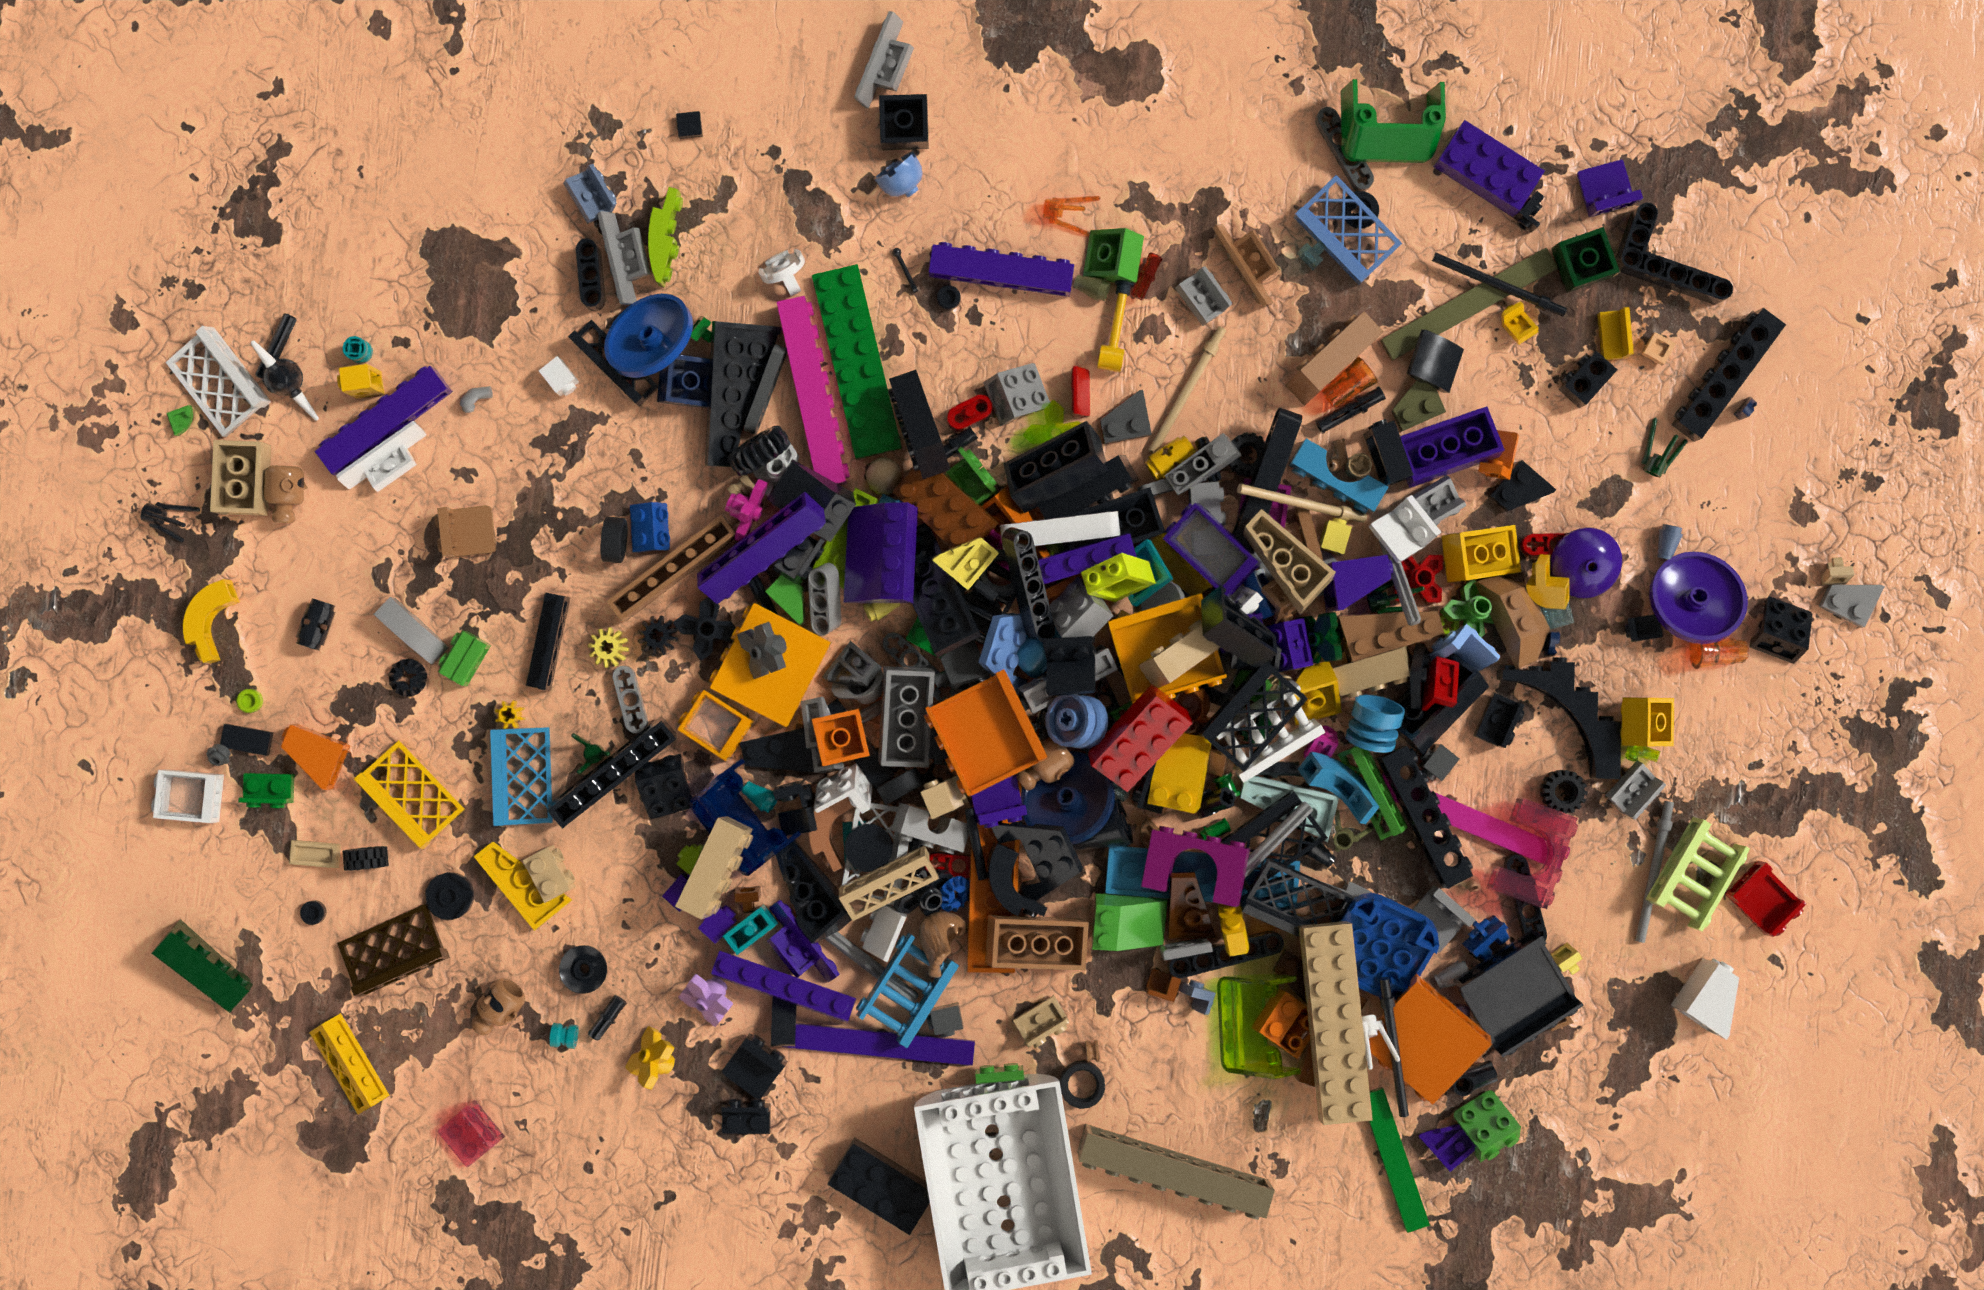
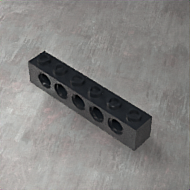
M1764 307L1756 312L1751 311L1743 321L1745 323L1741 331L1737 330L1729 340L1731 345L1727 350L1723 349L1716 357L1717 364L1713 369L1710 367L1702 376L1703 383L1699 388L1696 386L1688 395L1689 402L1685 407L1682 405L1673 417L1676 419L1672 426L1693 442L1705 436L1787 325ZM1752 330L1758 334V341L1751 337ZM1738 349L1743 351L1744 360L1737 356ZM1724 368L1729 370L1730 379L1724 377ZM1710 387L1716 390V398L1710 396ZM1696 406L1702 409V417L1696 415Z
M661 715L642 732L549 803L548 813L563 829L675 741L677 733Z
M1401 746L1377 758L1441 887L1448 889L1472 877L1471 869H1473L1469 858L1463 856L1460 850L1462 845L1457 835H1452L1449 826H1451L1450 820L1445 813H1441L1438 807L1440 801L1436 793L1430 791L1427 785L1429 780L1423 770H1419L1416 764L1418 758L1412 748L1409 749L1408 746ZM1403 766L1408 767L1410 770V775L1407 779H1403L1400 775V770ZM1415 787L1421 792V797L1417 801L1411 797V791ZM1426 809L1432 814L1431 820L1427 823L1422 819V813ZM1436 831H1440L1443 836L1439 844H1436L1433 840V835ZM1450 852L1454 860L1451 865L1447 866L1444 862V856Z

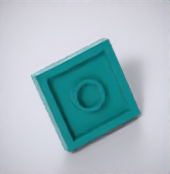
M1148 539L1134 549L1137 558L1149 561L1156 584L1128 596L1132 606L1136 607L1173 580L1152 541Z

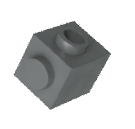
M1436 743L1432 749L1429 748L1420 757L1422 762L1419 764V767L1423 769L1428 779L1432 782L1435 779L1443 781L1460 758L1442 744Z
M959 1002L933 1007L930 1011L931 1015L927 1016L929 1030L934 1029L935 1035L940 1034L941 1037L955 1035V1031L961 1030L964 1027Z

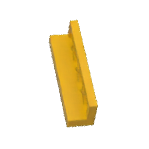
M341 1013L309 1032L357 1114L362 1113L390 1096Z

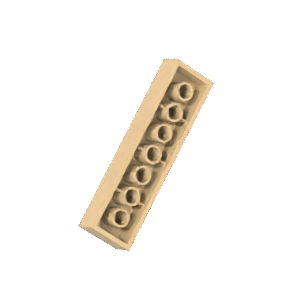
M1341 921L1299 926L1318 1119L1323 1125L1371 1121L1372 1110L1352 923Z

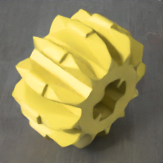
M608 627L607 633L603 629H599L600 638L592 635L591 638L596 642L595 644H588V648L595 649L589 656H598L595 664L599 665L603 662L605 668H609L611 662L615 667L619 666L617 658L625 661L626 657L621 653L622 651L629 652L628 647H622V644L627 643L628 639L622 638L619 640L622 632L618 630L614 634V630L611 627ZM606 642L613 644L611 653L604 651V647H607L605 645Z

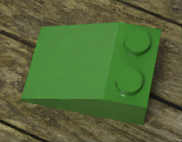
M1096 894L1092 949L1122 951L1163 945L1168 899Z

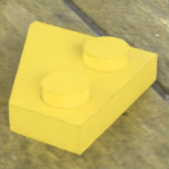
M977 537L936 555L931 560L969 590L999 552L981 537Z

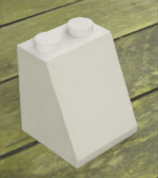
M1702 958L1671 1006L1710 1033L1727 1040L1730 1036L1739 977L1732 973L1734 969L1725 962H1719L1714 958L1711 961Z

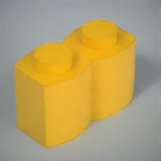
M1219 904L1218 914L1227 954L1229 956L1247 954L1249 943L1240 905L1233 907Z

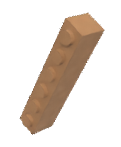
M720 515L606 602L620 621L626 622L734 541L735 529L726 517Z

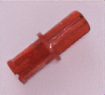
M1155 253L1148 254L1142 270L1138 272L1139 278L1131 293L1134 298L1138 300L1145 298L1151 282H1155V274L1163 260L1161 256Z

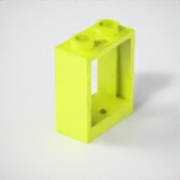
M1120 553L1081 572L1088 595L1117 602L1156 584L1149 561L1124 553Z

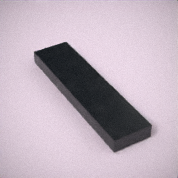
M838 698L828 705L831 715L847 711ZM866 737L870 756L854 759V761L876 789L895 774L889 766L880 765L878 762V751Z

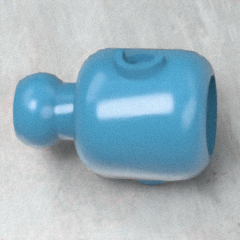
M1055 627L1053 638H1062ZM1026 635V640L1017 653L1019 657L1018 666L1031 678H1037L1044 675L1047 671V659L1043 642Z

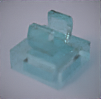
M1321 241L1317 242L1313 247L1306 243L1298 251L1297 255L1314 271L1323 261L1319 255L1326 246Z

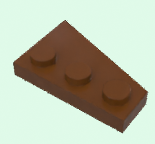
M1195 872L1171 873L1168 939L1216 938Z

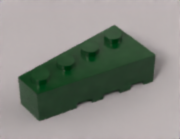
M181 919L151 953L229 1013L246 996L253 985L247 975L236 970Z

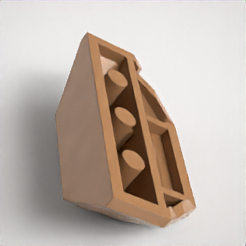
M1499 575L1477 581L1475 585L1480 595L1486 597L1491 602L1490 616L1515 668L1518 669L1537 661L1550 627L1540 606L1528 595L1526 584Z

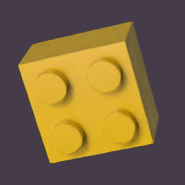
M1622 697V728L1620 736L1623 746H1674V698Z

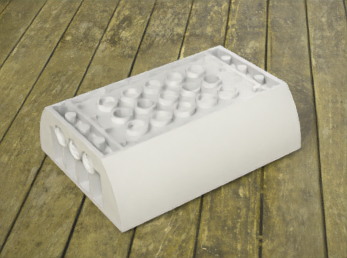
M1025 1074L1024 1080L975 1083L934 1091L922 1097L914 1104L945 1290H1012L1092 1275L1060 1082L1057 1078L1044 1074ZM994 1124L999 1128L995 1136L986 1135L985 1129L988 1125ZM994 1148H999L1003 1152L1002 1157L998 1160H993L989 1157V1152ZM1000 1196H1008L1011 1200L1010 1204L1006 1207H1000L997 1204ZM1006 1219H1010L1015 1223L1013 1229L1009 1231L1001 1228V1223Z

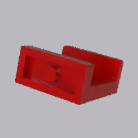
M1757 861L1725 895L1765 935L1771 937L1779 936L1786 930V925L1792 919H1796L1803 913V907L1807 903L1797 898L1771 872L1773 868L1767 862Z

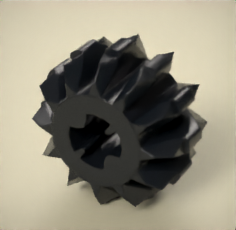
M651 616V625L646 621L642 622L646 630H638V634L644 635L645 638L639 639L638 642L639 644L647 642L643 648L645 652L652 648V655L657 656L659 650L662 655H666V647L670 650L675 649L674 645L670 642H678L679 638L672 636L673 633L678 632L677 628L669 629L673 624L672 620H668L664 624V616H660L658 622L654 616ZM656 630L663 632L664 636L660 637L662 639L660 642L653 639V634L656 635Z

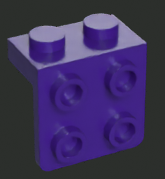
M1016 774L971 796L976 821L979 825H984V828L998 826V821L1006 819L1008 823L1020 821L1023 815H1028L1026 805L1021 800Z

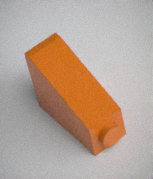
M290 724L284 730L281 737L283 741L282 749L321 789H333L350 744L304 726Z

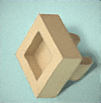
M1842 557L1832 558V563H1827V570L1820 576L1822 585L1847 584L1855 575L1853 566H1844Z

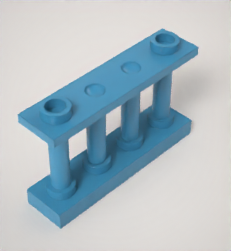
M907 933L906 937L904 935L900 937L895 946L897 951L867 998L863 997L856 1007V1010H858L856 1015L863 1020L866 1014H869L897 1032L896 1035L898 1037L896 1041L906 1048L912 1042L959 967L958 964L947 958L940 965L941 977L927 983L899 965L905 953L908 952L930 967L924 951L912 944L915 937L910 933ZM893 972L922 990L924 996L919 1003L910 1001L886 985ZM880 993L909 1011L911 1017L907 1023L903 1022L901 1024L873 1006Z

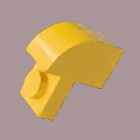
M1540 554L1537 562L1532 565V576H1530L1526 584L1528 595L1536 604L1542 607L1566 609L1569 602V578L1550 577V555Z

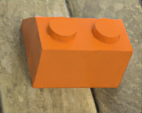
M859 709L811 719L822 767L870 756Z

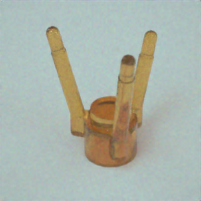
M1100 196L1052 197V199H1045L1043 218H1049L1050 224H1057L1089 236L1090 233L1088 231L1059 220L1058 217H1063L1064 210L1085 211L1086 209L1084 206L1064 205V203L1099 201Z

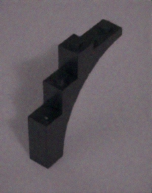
M1552 657V662H1545L1544 671L1543 666H1528V671L1519 670V668L1516 669L1514 665H1505L1504 670H1497V680L1516 682L1534 688L1548 696L1566 712L1575 724L1584 742L1590 778L1620 779V731L1622 721H1614V716H1599L1598 721V692H1590V687H1576L1574 691L1575 662H1567L1565 657Z

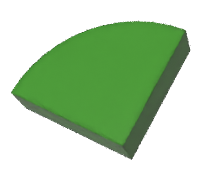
M187 405L167 413L175 436H180L190 427L193 420L192 406Z

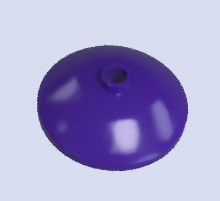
M1592 527L1579 528L1562 537L1556 544L1550 559L1552 577L1569 578V595L1577 598H1591L1606 592L1616 582L1622 568V553L1618 543L1605 531ZM1594 562V568L1589 570V564Z

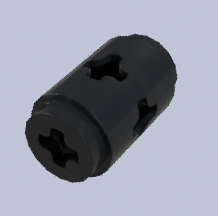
M312 598L310 604L307 603L299 625L296 634L298 638L296 644L320 651L321 645L324 646L336 613L334 612L335 605ZM305 619L310 620L309 625L304 623ZM321 624L327 625V629H321Z

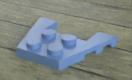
M1021 614L996 615L992 617L978 663L992 677L996 675L995 673L1004 669L1018 695L1019 691L1017 688L1027 683L1026 679L1013 675L1015 667L1019 663L1017 653L1026 640Z

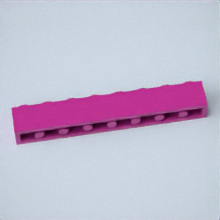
M805 296L777 301L813 469L839 485L847 484L846 478L850 477L848 464H843L841 455L845 454L842 440H837L836 432L840 431L837 417H832L831 408H835L832 394L827 395L825 385H830L827 371H822L820 362H824L822 348H817L815 339H819L817 325H812L810 316H814L812 302H807Z

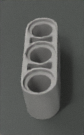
M825 563L813 569L808 575L811 627L814 633L819 636H825L841 625L839 573L836 566L831 563Z

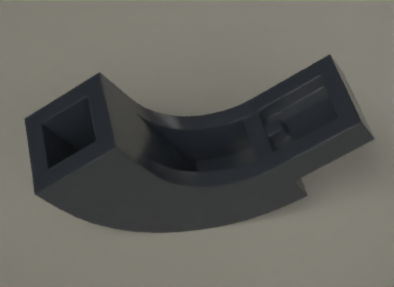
M994 841L988 856L986 871L989 887L995 898L1003 907L1016 916L1019 915L1021 908H1024L1023 913L1036 918L1037 914L1044 917L1047 907L1042 903L1019 894L1012 884V869L1019 853Z

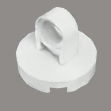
M794 249L792 254H789L788 250L783 251L765 262L767 267L764 269L759 268V275L766 284L783 281L789 294L793 296L801 292L793 274L803 267L805 258L798 249Z

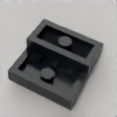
M1421 329L1406 374L1420 383L1430 384L1442 393H1450L1464 349L1440 335Z

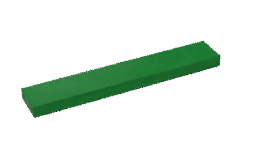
M1380 1087L1371 1090L1372 1120L1369 1121L1405 1230L1407 1233L1428 1227L1430 1224L1384 1088Z

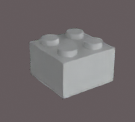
M1077 577L1070 583L1060 596L1050 604L1054 626L1062 638L1093 637L1113 617V614L1102 598L1087 594L1084 581L1080 577Z

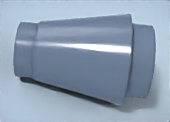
M1663 524L1662 529H1659L1657 557L1669 560L1673 557L1683 536L1681 534V527Z

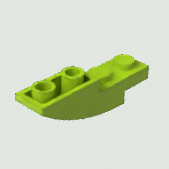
M672 187L668 188L663 208L653 207L648 232V249L652 272L657 284L663 288L666 282L671 280L673 269L670 268L673 259L676 260L679 252L677 241L670 234L675 232L677 221L674 219L676 212L681 211L683 198L679 190Z

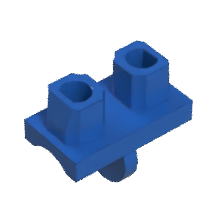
M1494 915L1488 920L1485 918L1480 923L1474 921L1472 924L1474 929L1468 933L1470 937L1462 944L1473 955L1486 960L1493 952L1488 947L1491 943L1495 941L1501 945L1510 939L1506 931L1508 927Z

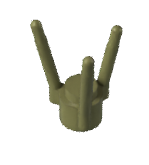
M1336 810V833L1333 840L1335 851L1339 852L1341 849L1346 850L1350 848L1353 842H1358L1359 839L1373 831V828L1369 827L1354 835L1350 829L1341 827L1340 812Z

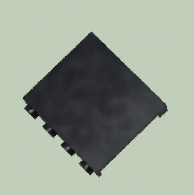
M1534 929L1453 980L1480 1027L1491 1036L1492 1046L1502 1058L1515 1053L1517 1048L1526 1042H1532L1540 1033L1554 1028L1559 1021L1567 1016L1574 1015L1579 1008L1584 1006L1576 998L1545 945L1547 943L1543 936Z

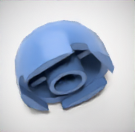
M913 151L900 157L902 160L896 163L893 162L876 176L875 181L886 194L893 197L905 194L906 197H910L918 191L917 185L921 181L923 173L922 166Z

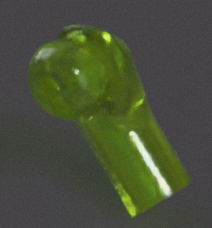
M1628 746L1625 757L1633 762L1637 761L1638 757L1657 762L1661 751L1647 746Z

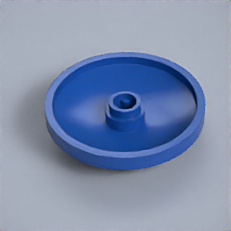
M654 294L634 302L615 319L607 333L604 344L607 361L619 374L631 378L649 376L664 369L681 354L691 337L693 318L690 310L681 299L671 294Z

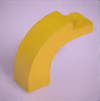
M222 579L204 587L193 597L186 609L183 619L185 644L197 646L195 648L196 655L203 663L212 664L220 661L212 638L211 626L215 616L221 610L240 603L232 580Z

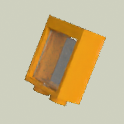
M703 690L702 693L698 691L691 701L693 707L689 713L685 711L680 717L678 731L724 761H729L754 723V720L710 691Z

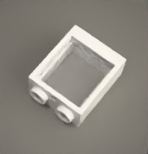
M170 769L158 770V774L154 778L156 794L151 804V810L154 812L153 818L202 823L219 822L224 774Z

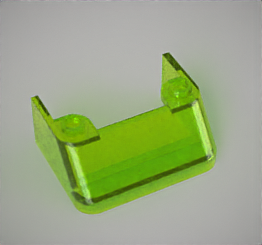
M1250 974L1230 975L1219 979L1217 995L1221 1065L1226 1072L1269 1079L1301 1074V1069L1282 1066V1055L1279 1049L1275 1046L1267 1045V1039L1251 1028L1265 1007V998L1275 997L1279 990V984L1296 981V976Z

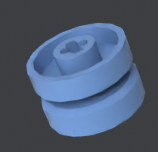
M1079 694L1060 695L1049 705L1046 713L1048 735L1055 743L1065 747L1092 748L1101 742L1108 728V715L1105 706L1100 700L1091 696Z

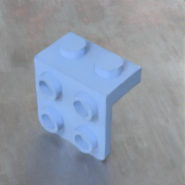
M1467 624L1455 631L1452 630L1444 638L1440 637L1431 646L1433 651L1430 654V660L1433 661L1436 656L1445 658L1454 653L1478 671L1497 662L1500 658L1494 647L1486 643L1478 635L1477 631Z

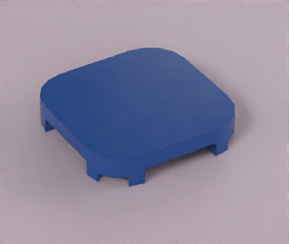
M1364 893L1355 897L1339 921L1352 923L1358 986L1360 989L1377 997L1382 996L1379 978L1389 977L1391 995H1394L1396 1001L1410 986V980L1415 974L1421 976L1434 953L1437 954L1440 946L1437 928L1433 921L1406 906L1376 893Z

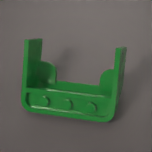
M1352 79L1340 91L1342 153L1346 159L1361 162L1424 163L1435 155L1446 120L1445 82H1439L1426 93L1427 108L1422 112L1421 124L1377 123V113L1374 107L1366 103H1358L1357 79Z

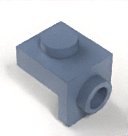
M1192 979L1190 983L1181 981L1178 991L1194 997L1191 1008L1204 1015H1209L1216 993L1205 988L1202 982Z

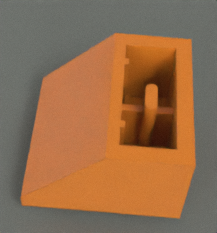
M1277 988L1251 1028L1298 1059L1310 1041L1307 1006L1286 991Z

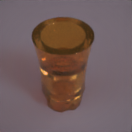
M1358 356L1348 368L1329 383L1330 385L1322 391V394L1330 405L1336 409L1365 389L1377 384L1378 379L1364 360Z
M1725 638L1709 644L1690 642L1689 656L1691 664L1695 669L1716 665H1732L1744 663L1749 656V648L1745 640H1735L1734 638Z

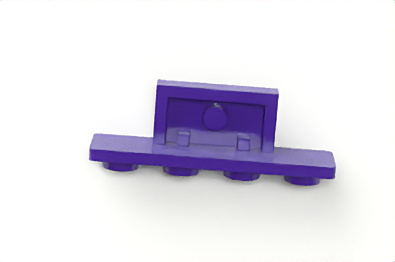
M781 900L773 904L769 909L782 924L783 928L769 938L767 942L793 975L798 978L812 965H815L827 982L839 976L840 974L835 963L824 955L819 943L811 944L798 926L790 907Z

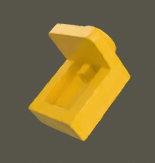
M1521 301L1515 305L1508 306L1501 313L1502 327L1518 345L1539 332L1538 326L1524 312V304Z

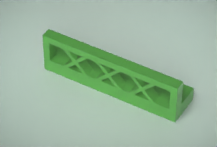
M1354 746L1339 753L1338 756L1343 764L1353 771H1357L1359 776L1362 773L1372 793L1371 795H1373L1376 803L1379 805L1380 810H1377L1370 819L1380 839L1383 840L1392 835L1396 836L1406 830L1408 827L1370 752ZM1352 754L1358 767L1351 765L1346 755ZM1382 816L1390 829L1387 832H1384L1380 824Z

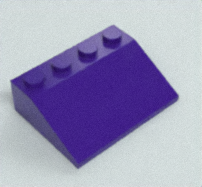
M908 502L863 505L853 508L848 516L844 603H913L918 507Z

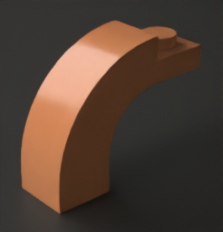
M848 797L819 813L814 811L817 830L809 832L813 854L815 855L823 851L825 854L822 856L823 862L827 869L832 868L833 872L843 868L844 865L832 843L831 828L839 815L855 808L851 805Z

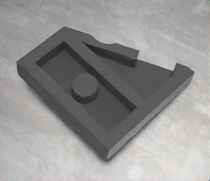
M850 641L822 677L832 683L868 686L882 667Z

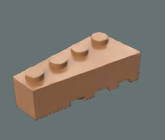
M1365 311L1358 317L1355 314L1344 323L1346 328L1342 332L1337 329L1328 338L1330 343L1326 347L1322 343L1312 353L1315 357L1311 361L1306 358L1296 367L1299 372L1285 386L1304 406L1384 332Z
M1438 611L1419 612L1421 617L1420 623L1413 626L1408 625L1404 613L1338 616L1337 628L1342 633V645L1348 663L1445 634Z

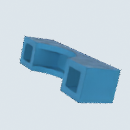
M1306 438L1288 465L1293 468L1292 472L1301 478L1307 476L1314 480L1312 484L1322 490L1327 488L1334 492L1333 496L1342 502L1347 500L1353 503V508L1363 514L1374 512L1386 493L1388 486L1369 475L1356 482H1344L1337 479L1327 467V450Z

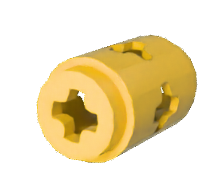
M1186 436L1176 437L1148 456V460L1144 463L1154 479L1159 481L1166 479L1164 475L1173 470L1174 462H1178L1180 465L1195 454L1196 451ZM1165 448H1168L1167 455L1162 454Z

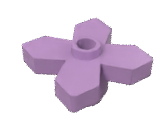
M695 974L686 985L687 987L679 995V999L689 1007H695L699 1010L704 1019L716 1027L733 1005L725 997L727 985L718 977H712L705 981Z

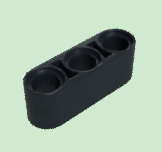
M585 238L581 239L576 245L580 299L589 310L599 311L606 302L602 254L600 248L593 240ZM587 247H593L594 252L588 257L583 255ZM595 270L596 276L592 280H586L587 272ZM593 293L598 294V300L593 304H589L588 297Z

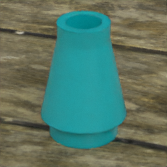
M750 781L745 784L741 792L761 812L769 813L778 801V799L775 800L772 790Z

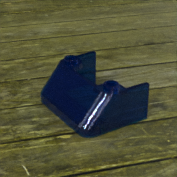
M740 759L690 800V808L709 834L717 818L725 816L753 829L751 832L753 839L749 847L743 849L740 855L743 859L737 869L741 874L749 876L801 834L798 831L787 839L786 834L781 829L773 827L767 830L739 794L743 789V779L735 771L745 763L743 759Z

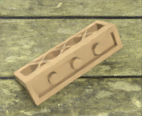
M924 845L839 887V899L852 921L939 879V876L929 860V852ZM923 866H926L931 874L925 878L914 876L916 870ZM899 878L909 880L907 887L903 889L895 888L893 884ZM877 889L887 891L886 896L880 900L871 897L873 891ZM856 899L865 901L864 908L856 912L850 905V902Z

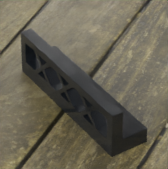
M592 320L578 333L574 330L568 337L639 407L658 389V385L649 376L639 378L621 376L602 357V347L605 344L602 343V337L606 339L607 334ZM594 328L598 332V343H588L583 337ZM626 380H632V386ZM636 380H646L651 385L642 396L636 391Z
M545 592L526 686L549 691L552 689L570 597Z

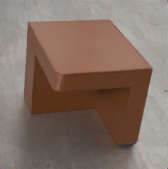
M1152 968L1145 992L1149 995L1175 1002L1181 978H1176L1171 973Z

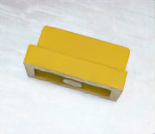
M1624 307L1619 311L1599 312L1597 317L1601 355L1606 360L1626 359L1633 355L1629 307Z

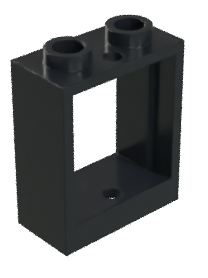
M1383 419L1369 426V431L1364 433L1363 436L1379 481L1389 486L1413 476L1395 421L1387 423V420Z

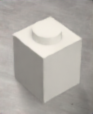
M558 356L539 370L559 396L571 394L577 388L575 385L579 383L578 379Z

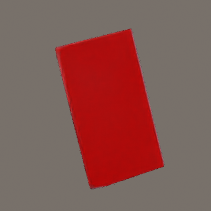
M1073 366L1071 370L1072 416L1089 417L1090 372L1088 369Z

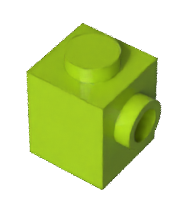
M693 844L691 847L686 845L677 855L680 860L676 864L691 875L704 846L702 844H699V846Z

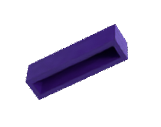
M1125 533L1042 557L1038 561L1043 582L1046 584L1080 574L1082 571L1120 553L1134 557L1137 556L1130 533Z

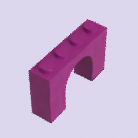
M1160 826L1159 830H1152L1141 887L1164 892L1169 891L1170 875L1176 858L1187 849H1200L1212 857L1217 867V881L1212 902L1233 907L1240 905L1250 848L1244 847L1245 843L1233 840L1230 841V844L1221 843V838L1207 835L1206 839L1197 838V833L1183 830V834L1173 833L1174 828Z

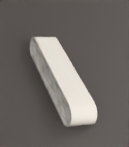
M1118 511L1000 525L1001 539L1006 529L1014 527L1028 531L1033 537L1035 546L1120 536Z

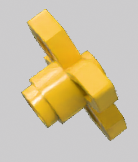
M648 1026L641 1037V1050L631 1055L625 1068L629 1073L638 1076V1083L642 1087L651 1090L658 1079V1074H668L673 1069L675 1059L671 1054L674 1051V1047L670 1042L661 1039V1033L656 1028Z

